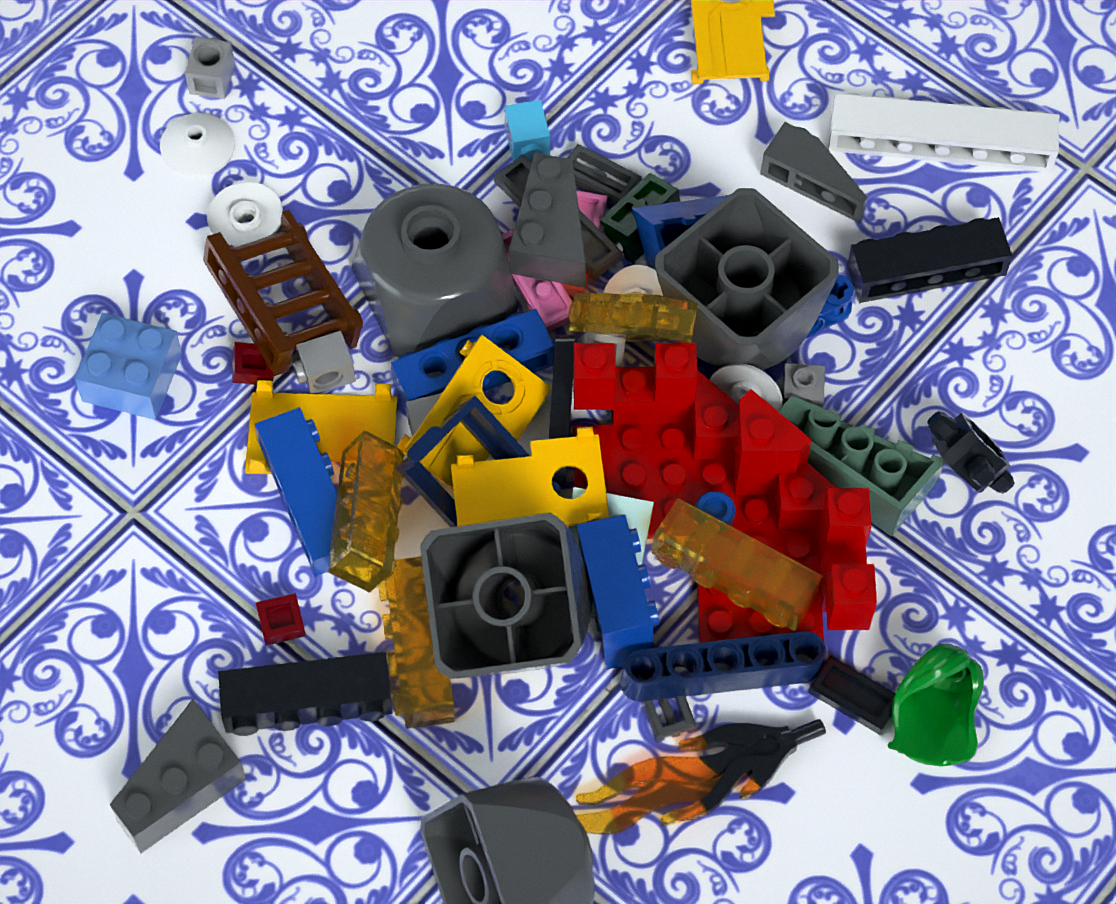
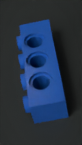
M537 309L513 313L506 320L490 326H478L466 335L455 339H443L433 347L417 353H405L397 360L391 362L392 381L405 409L407 401L441 394L465 359L460 350L467 340L473 343L477 341L480 335L485 336L500 349L504 345L515 346L513 349L502 350L532 373L553 366L555 345ZM436 371L443 373L442 375L437 377H432L428 375L429 373ZM501 371L489 372L482 382V390L484 392L511 382V379Z

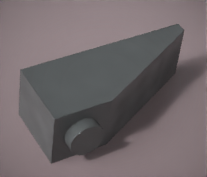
M784 122L763 153L760 175L860 223L863 219L867 196L818 137L812 135L803 127H796Z

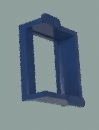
M476 396L461 403L439 427H431L409 448L408 457L396 467L399 473L450 528L457 527L455 500L426 470L420 461L459 422L465 426L495 460L530 457L526 450ZM552 480L553 489L559 495L561 488L557 482Z

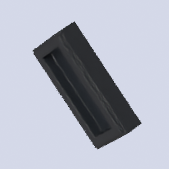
M831 655L809 687V694L878 735L882 733L892 717V703L895 693Z

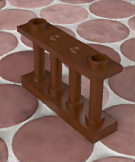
M289 210L282 212L281 225L277 234L238 247L228 245L221 232L206 237L203 262L274 376L289 371L292 354L297 344L341 331L349 349L357 347L360 332L363 328L362 317L356 308L351 307L309 242L304 226L300 222L297 223ZM284 247L294 261L293 263L254 276L250 273L247 274L240 264L242 261ZM300 276L305 278L312 289L310 292L272 305L268 302L265 303L258 293L259 290ZM320 304L331 319L291 334L283 332L276 321L277 319Z

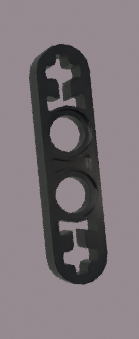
M556 335L549 439L570 436L574 343L576 340L574 335ZM567 467L555 472L552 480L558 484L566 485Z

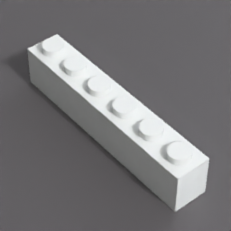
M835 93L831 112L828 150L1052 173L1059 152L1060 114H1051L1043 111L1009 110L1004 107H978L964 103H936L931 100H905L891 96L873 97L857 93Z

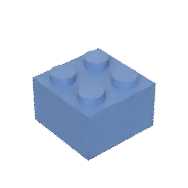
M102 313L75 376V382L82 402L157 420L182 356L177 331Z

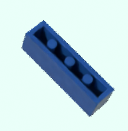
M299 407L255 423L257 441L314 577L360 560L359 545L364 543V539L357 521L349 522L344 511L349 509V504L342 487L335 488L330 476L334 475V469L327 452L320 454L316 446V442L320 441V437L313 419L305 420Z

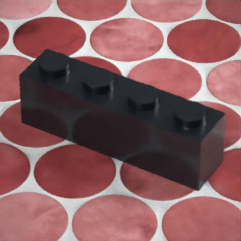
M976 218L968 223L954 226L939 225L931 230L916 233L902 232L894 237L879 240L864 239L857 244L851 245L847 266L859 303L1006 276L1013 255L1000 218Z
M386 652L218 671L221 718L226 733H233L238 736L252 735L257 733L259 729L275 728L279 731H291L299 728L300 725L317 723L321 726H334L341 723L342 720L359 718L362 721H376L382 719L384 715L393 714Z

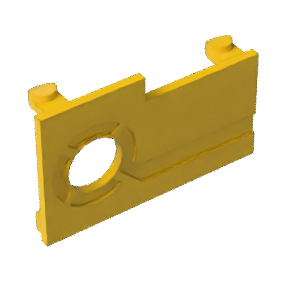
M691 0L697 57V70H691L692 84H702L703 80L759 77L761 82L768 81L769 67L766 66L761 17H775L774 1L741 0L736 3H725L721 0Z
M480 335L477 341L473 343L470 340L466 341L460 350V353L465 356L462 364L416 433L411 437L404 434L396 447L408 456L409 448L431 427H439L461 403L473 396H476L515 440L518 441L537 410L546 401V397L552 387L485 336ZM501 371L511 379L514 393L507 403L503 405L495 404L485 397L482 390V382L489 372ZM459 422L420 463L429 473L453 490L451 464H457V455L473 454L474 462L486 461L490 454L465 426Z
M257 380L256 392H252L245 474H271L257 441L255 423L299 407L305 420L313 419L320 437V441L316 442V446L320 454L327 452L331 462L394 464L398 397L391 396V384H375V396L274 393L273 381Z
M593 426L577 428L576 437L530 441V457L474 462L473 454L457 455V464H451L457 527L552 513L563 521L567 527L609 518L599 434L594 435ZM567 466L580 469L586 475L588 481L586 491L580 497L574 499H565L559 496L552 486V478L555 472Z

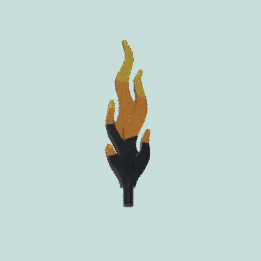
M820 718L792 730L788 726L771 727L752 723H731L714 728L694 738L682 739L678 742V749L682 752H700L715 747L726 748L716 754L705 756H663L637 762L623 770L596 791L577 794L576 803L579 805H599L617 797L628 789L640 788L633 797L612 809L576 816L587 834H617L634 826L642 818L655 810L674 803L694 801L690 806L664 814L661 817L660 823L663 827L696 820L710 814L719 807L740 781L749 775L751 777L741 789L739 796L742 800H746L757 794L773 779L783 762L796 752L797 745L825 735V726Z

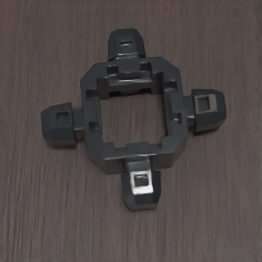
M937 411L928 419V427L935 436L932 441L940 456L973 489L982 493L989 486L997 493L1004 494L1014 486V478L1007 470L1010 464L1002 450L966 414L961 412L953 419L945 412Z

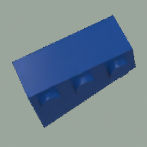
M729 195L632 208L648 267L655 269L656 255Z
M625 514L577 524L580 551L590 581L592 600L597 617L596 623L603 642L604 660L607 670L624 666L628 655L633 651L654 648L653 626L660 625L655 600L647 601L644 589L650 588L646 564L638 565L635 553L641 552L638 532L636 528L629 529Z

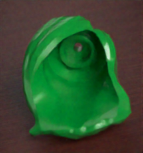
M938 644L924 653L912 666L899 684L894 695L892 720L895 736L887 744L889 749L905 754L915 762L939 767L962 764L970 761L975 756L978 746L975 714L984 687V676L981 665L969 657L967 650L952 644Z

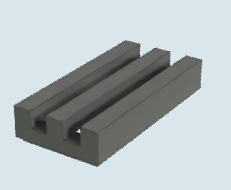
M577 144L567 157V159L573 160L576 187L585 192L608 196L607 203L615 206L642 180V176L580 144ZM580 159L596 168L592 169L576 160ZM607 174L627 183V185L625 186L607 177Z
M642 672L632 673L636 678L644 679ZM686 696L675 698L683 721L678 723L668 699L658 700L667 723L665 727L661 725L653 701L641 702L656 743L664 741L669 736H672V738L678 737L682 732L687 731L690 733L696 731L697 725Z

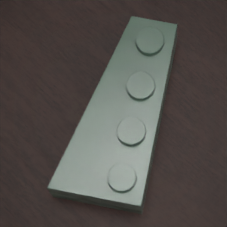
M793 395L778 410L779 413L812 439L808 464L837 488H869L871 522L891 537L935 487L945 464L943 458L932 454L931 458L912 451L914 446L898 440L897 444L874 435L876 430L862 424L858 427L840 420L841 415Z

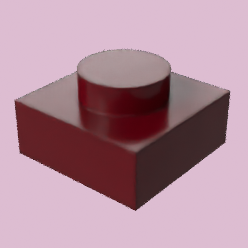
M234 342L232 349V383L257 385V380L273 381L274 374L263 359L257 346L253 343Z
M296 593L256 602L266 646L306 636Z

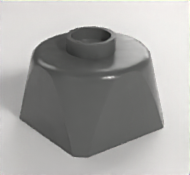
M436 183L419 184L388 196L372 211L363 228L351 269L395 357L399 358L408 352H420L433 347L443 339H455L466 335L481 325H493L506 320L507 317L518 311L512 273L502 233L491 210L478 197L466 190L451 185Z
M738 188L660 251L655 258L658 281L676 333L683 343H696L697 357L717 368L727 364L743 363L764 370L788 358L798 349L809 334L839 275L838 259L753 188Z
M552 513L431 530L420 544L435 668L449 679L540 670L567 664L577 655L583 645L591 620L592 594L583 557L567 526ZM515 581H520L524 588L525 600L521 610L513 616L504 608L502 602L503 593L508 585Z
M528 777L463 793L421 818V835L444 904H593L594 902L593 853L588 835L564 795L543 778Z

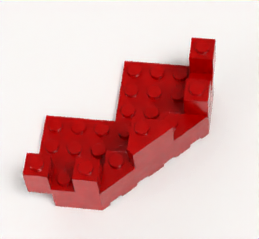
M574 343V410H612V425H573V437L577 436V428L593 426L594 435L599 434L606 493L654 502L647 539H695L699 643L802 631L813 632L824 641L822 612L827 614V630L870 629L877 605L875 564H867L866 545L872 526L869 488H837L807 463L812 439L752 389L739 399L738 405L697 370L696 343H655L653 367H615V343ZM573 467L574 487L587 489L588 481L586 475L580 469ZM711 491H718L728 495L735 505V517L732 526L719 534H711L701 530L694 519L696 501L701 495Z

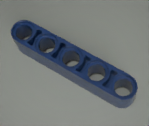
M802 631L640 649L629 654L624 663L621 689L629 699L643 702L664 698H677L678 696L687 697L807 683L817 676L826 654V645L817 634ZM796 654L808 655L812 661H804ZM764 658L768 660L772 665H762L758 663L756 659ZM715 663H725L729 667H731V669H719L715 665ZM683 667L691 674L681 675L673 668ZM643 672L650 678L645 680L639 679L632 673Z

